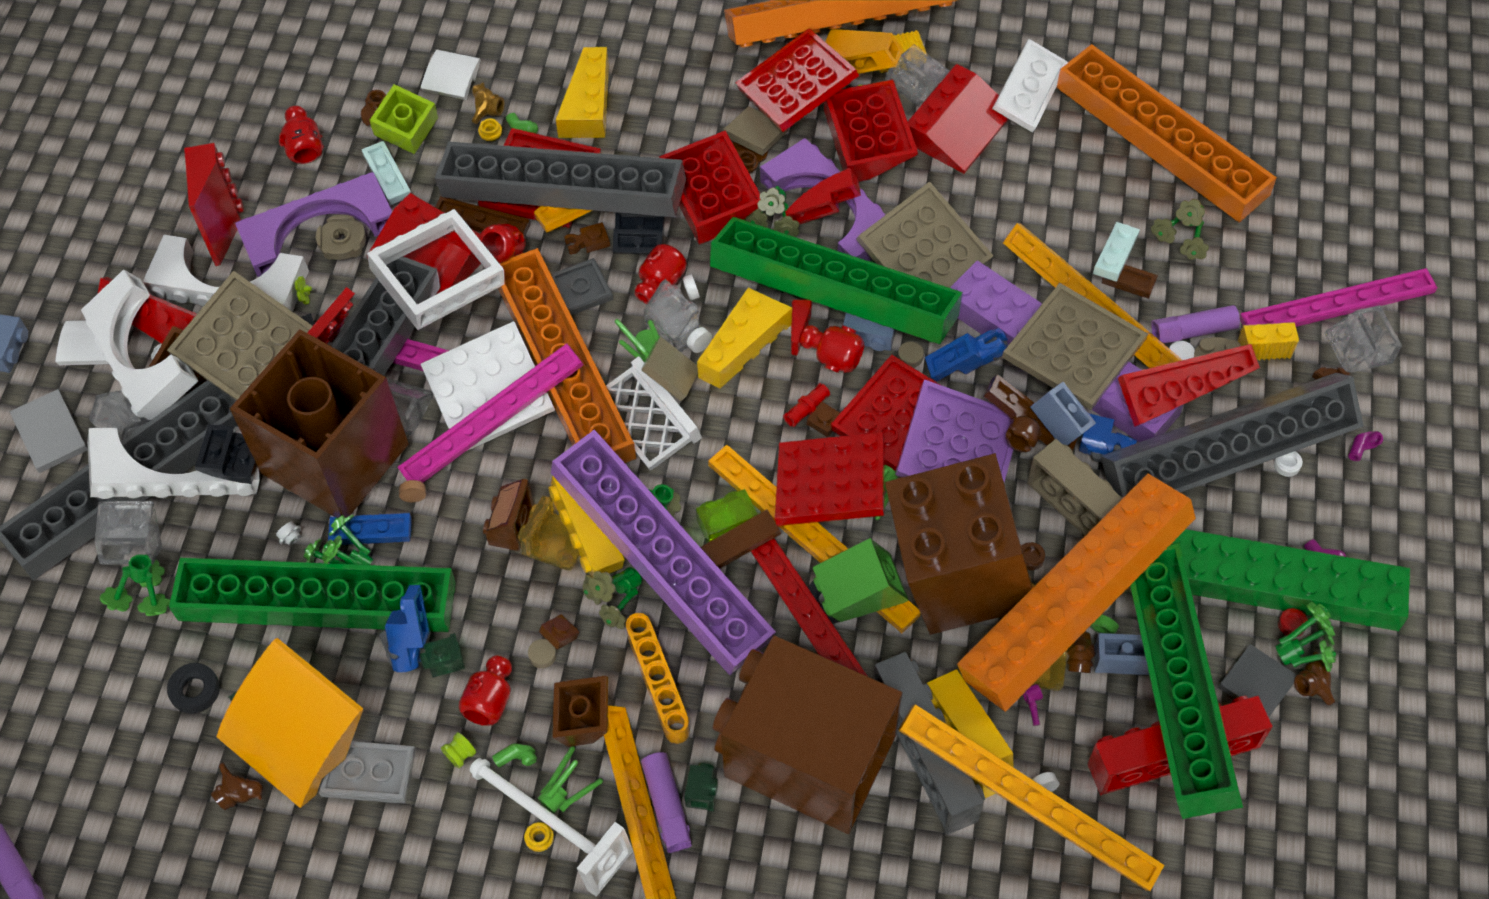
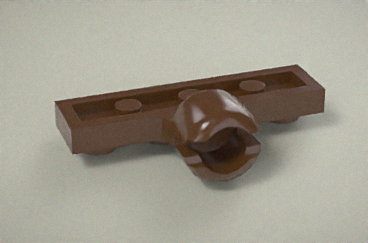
M998 374L991 379L984 397L1010 417L1011 423L1006 432V441L1013 450L1029 452L1032 447L1036 446L1038 439L1047 446L1055 440L1050 431L1031 409V406L1034 404L1032 400ZM1078 438L1067 445L1072 451Z

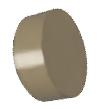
M906 342L900 346L898 359L913 368L919 366L923 361L924 350L918 343Z
M539 639L529 646L528 657L533 666L547 668L555 662L556 650L548 640Z

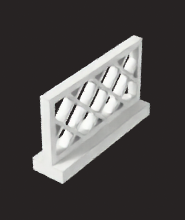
M638 356L631 362V368L607 384L606 387L610 394H617L615 405L618 412H631L629 423L624 422L630 436H632L633 429L645 430L644 440H633L635 453L651 471L692 441L694 444L702 439L697 426L670 393L641 370L644 362ZM632 376L637 380L636 390L623 389L624 382ZM622 395H634L633 405H620ZM639 396L651 397L650 408L637 407ZM636 412L649 413L647 424L634 423ZM653 414H664L666 416L665 425H652ZM650 430L663 431L662 441H648ZM668 431L681 434L682 438L676 443H666ZM647 447L660 448L659 455L649 461L646 457Z

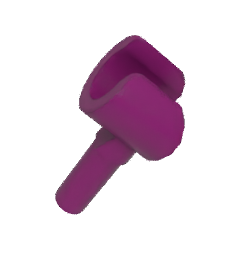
M1035 684L1023 694V698L1029 704L1033 726H1039L1040 721L1035 701L1043 699V694L1039 685Z

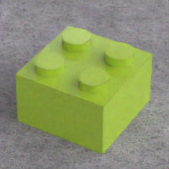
M393 84L369 121L375 136L415 154L437 121L438 114L435 103Z

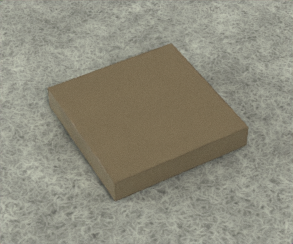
M750 106L723 129V131L726 130L730 140L762 156L788 131L786 129L782 132L764 113Z
M661 336L653 345L641 369L680 401L687 396L698 373L697 365Z

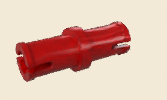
M819 383L809 394L801 396L798 399V403L783 415L785 422L794 428L804 417L811 415L816 410V407L830 396L829 389L824 384L821 385Z

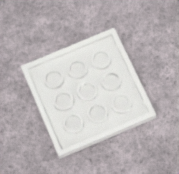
M514 321L421 363L449 429L535 367ZM546 392L470 449L555 411L548 393Z

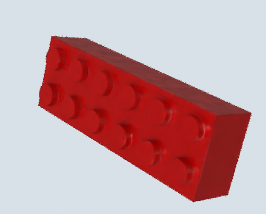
M1241 696L1234 699L1231 704L1224 706L1219 704L1231 756L1260 748L1273 726L1259 696L1251 698ZM1160 721L1153 723L1151 727L1146 729L1132 728L1119 737L1105 736L1095 743L1087 765L1100 796L1171 775Z

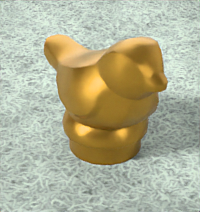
M483 82L473 86L472 93L475 98L476 112L472 122L478 124L488 114L490 116H500L504 110V99L497 94H493L490 89L485 88Z

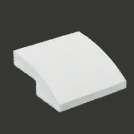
M436 50L425 72L421 85L422 91L467 100L471 82L476 80L481 62L480 58Z
M85 321L65 322L56 353L55 362L58 365L109 364L103 358L104 352L94 341L95 335L85 324Z

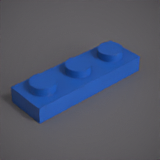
M410 513L354 516L345 525L361 544L411 541L412 518ZM330 517L329 533L333 530L331 524L336 517ZM341 529L333 536L328 534V541L330 539L334 541L340 535L342 537L341 545L353 544Z

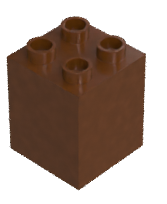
M301 329L297 331L229 408L261 474L336 518L342 515L345 518L350 516L409 445L387 378Z
M996 453L885 482L907 581L930 635L1003 617L1032 589Z
M773 635L764 653L752 649L746 657L739 675V681L745 683L739 702L727 697L721 704L713 723V730L720 733L714 751L723 755L724 777L849 835L897 736L903 692Z

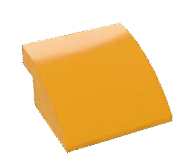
M276 638L267 647L244 679L224 715L216 737L301 808L316 796L322 778L346 759L363 708L280 639Z

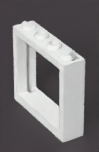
M455 209L441 214L436 219L426 224H421L416 229L397 236L394 240L378 246L367 253L370 270L417 330L505 284L504 269ZM455 230L486 269L416 304L386 265Z

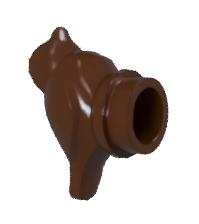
M1085 631L1067 649V654L1069 655L1067 664H1069L1068 671L1091 673L1095 646L1091 642L1089 632Z
M1323 660L1309 662L1304 667V670L1294 679L1296 690L1302 696H1314L1317 694L1327 705H1332L1335 703V699L1331 693V673L1327 672Z
M224 762L219 764L222 773V784L215 787L216 789L211 793V796L222 809L226 811L228 808L234 807L237 802L245 803L252 798L262 799L263 785L260 782L236 776L228 770Z

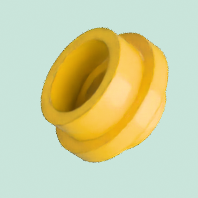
M485 119L478 128L479 136L486 141L496 140L502 134V127L495 119Z
M537 822L527 828L524 839L529 849L535 852H542L552 845L554 834L551 827L546 823ZM538 834L545 836L541 842H536L534 838Z

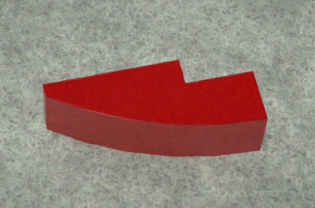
M848 168L824 179L799 197L785 211L786 216L792 217L793 221H798L800 225L840 212L838 203L861 196L858 178L851 168Z

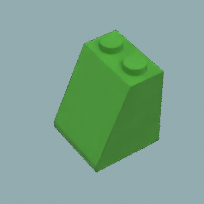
M871 538L813 567L816 575L813 578L815 586L819 592H822L825 599L822 602L823 608L829 617L832 616L840 622L909 601L891 554Z

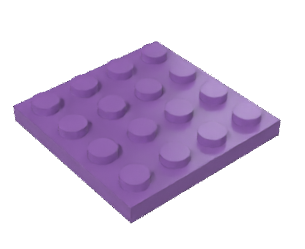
M924 380L895 475L906 477L996 453L1003 481L1005 482L1013 449L1006 441V432L1011 419L992 403Z

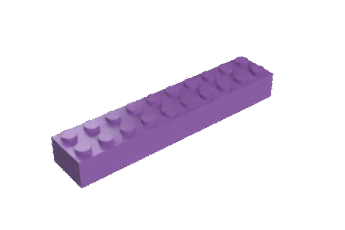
M978 260L950 287L963 292L958 319L981 335L989 330L1000 328L1008 338V345L1042 305V303ZM1128 362L1118 377L1140 371L1141 369ZM1117 377L1092 409L1102 417L1114 419V426L1133 439H1137L1138 442H1142L1164 434L1180 416L1183 405L1134 427Z
M595 430L552 461L551 474L729 675L733 674L744 664L746 657L752 649L760 651L770 643L773 635L776 633L775 630Z

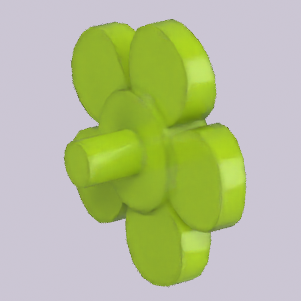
M299 276L295 280V289L298 300L306 305L310 303L308 295H310L312 287L306 285L303 276Z

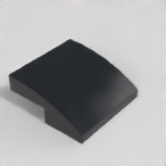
M616 212L615 229L613 232V254H649L655 246L663 244L665 216Z
M208 424L195 465L196 471L232 482L252 484L257 464L242 433H236L233 426Z

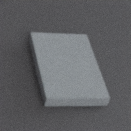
M58 389L9 411L39 473L88 450Z
M352 741L346 759L322 778L319 794L321 797L406 804L416 749L414 746Z

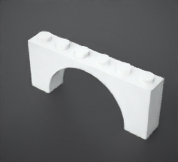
M163 235L143 280L150 295L160 299L175 300L179 303L188 302L204 306L219 287L204 284L191 274V260L194 252L187 238ZM280 253L274 264L260 277L251 281V283L293 312L298 300L295 280L299 276H303L306 280L309 270L303 256Z
M123 270L81 311L86 319L85 324L95 335L94 341L104 352L103 358L110 364L113 369V376L120 382L122 393L129 399L132 405V412L139 418L144 417L152 420L172 406L198 382V379L190 367L173 355L168 356L162 362L149 368L135 369L133 367L127 349L128 334L137 311L150 294L140 278Z
M235 427L236 433H241L239 427ZM89 428L87 443L90 497L109 499L111 497L138 498L141 496H156L164 498L182 495L185 497H194L196 495L219 497L232 494L240 496L257 494L260 481L258 466L252 484L232 482L199 471L185 474L160 473L139 464L126 452L120 442L117 428Z

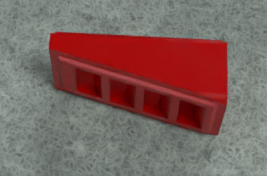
M810 300L792 301V355H798L801 348V335L811 318L812 301Z

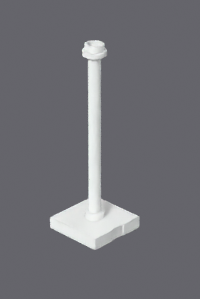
M478 758L472 763L470 773H472L476 780L484 778L588 854L577 867V870L587 890L596 897L633 852L625 829L618 823L614 822L598 844L595 845L491 770L489 761Z

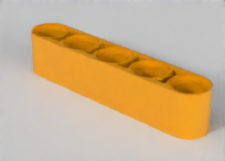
M634 613L626 621L627 635L665 737L671 743H683L690 734L689 720L650 619L643 613ZM637 627L645 628V630L640 633H636L633 631ZM649 650L655 652L649 657L642 655L643 652ZM657 674L664 676V678L659 681H654L651 679L654 675ZM667 698L674 701L670 705H662L660 703ZM674 723L683 725L680 730H672L670 728Z

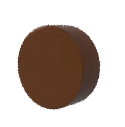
M1034 542L1023 544L1021 547L1027 569L1033 571L1042 567L1045 560L1043 547Z

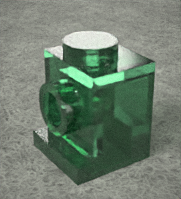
M455 633L450 634L448 638L425 644V652L420 653L424 670L429 668L433 678L465 669Z
M699 763L698 766L690 765L684 797L686 807L714 811V796L717 794L718 779L714 778L715 767L707 763Z

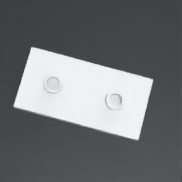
M1028 39L992 109L1033 133L1057 87L1060 69L1068 62Z

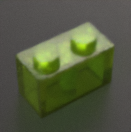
M745 489L738 492L732 491L721 499L704 502L700 507L696 508L697 522L707 543L758 515Z

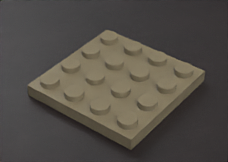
M928 182L856 238L876 264L949 288L977 260L985 264L993 257V254L931 182Z
M233 271L167 351L237 401L297 331L301 329L307 333L312 328V325Z
M1059 283L1004 350L1002 358L1052 388L1064 382L1081 405L1092 410L1145 342L1148 333Z

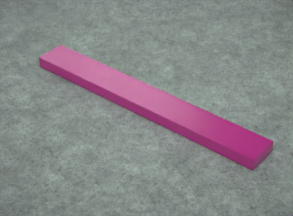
M1425 268L1240 314V322L1242 326L1294 322L1297 327L1436 292L1438 287L1428 269Z
M565 344L398 466V469L407 481L417 480L422 483L582 367L583 363L570 346Z

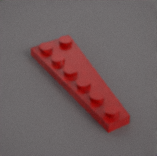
M108 277L100 278L98 293L113 279ZM150 295L137 311L132 325L162 344L173 326L184 330L197 313Z
M1252 344L1124 374L1118 377V381L1134 427H1137L1259 369L1260 366Z

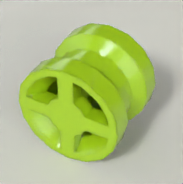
M459 732L453 736L452 742L444 744L440 748L448 760L458 769L464 765V760L467 757H473L477 753L471 743Z

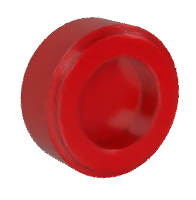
M1290 608L1281 614L1278 620V627L1284 635L1288 636L1308 619L1302 611Z

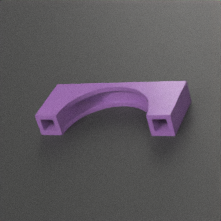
M804 138L760 167V182L767 189L779 186L784 191L796 188L813 187L840 171L832 160L827 159L820 153L816 145L811 144ZM860 189L861 196L845 201L854 214L855 222L849 233L838 242V251L871 261L873 259L858 243L856 238L884 217L885 214L881 207L873 203L866 196L865 192Z
M374 172L274 209H269L266 212L245 218L235 224L256 275L260 277L278 258L284 240L289 233L302 222L324 214L350 215L364 223L375 237L380 234L392 210Z

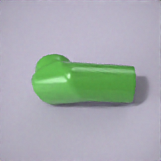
M510 113L506 116V121L510 128L532 133L538 132V125L535 122L519 120L515 113Z
M516 743L510 744L492 756L494 763L499 768L513 759L522 760V764L526 766L533 765L537 760L532 746Z

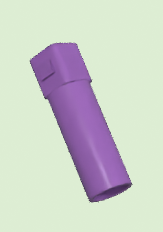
M1234 305L1151 321L1152 334L1163 344L1234 330L1240 326L1239 312Z
M658 752L648 755L642 759L641 764L658 825L662 830V833H660L661 838L666 845L668 853L690 848L692 846L690 828L685 822L686 817L668 754Z
M0 824V882L10 899H45L41 887L35 883L34 878L3 825Z

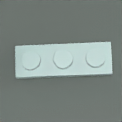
M384 141L361 149L389 205L402 201L411 193Z
M1116 222L1095 265L1093 274L1117 282L1138 238L1140 229Z

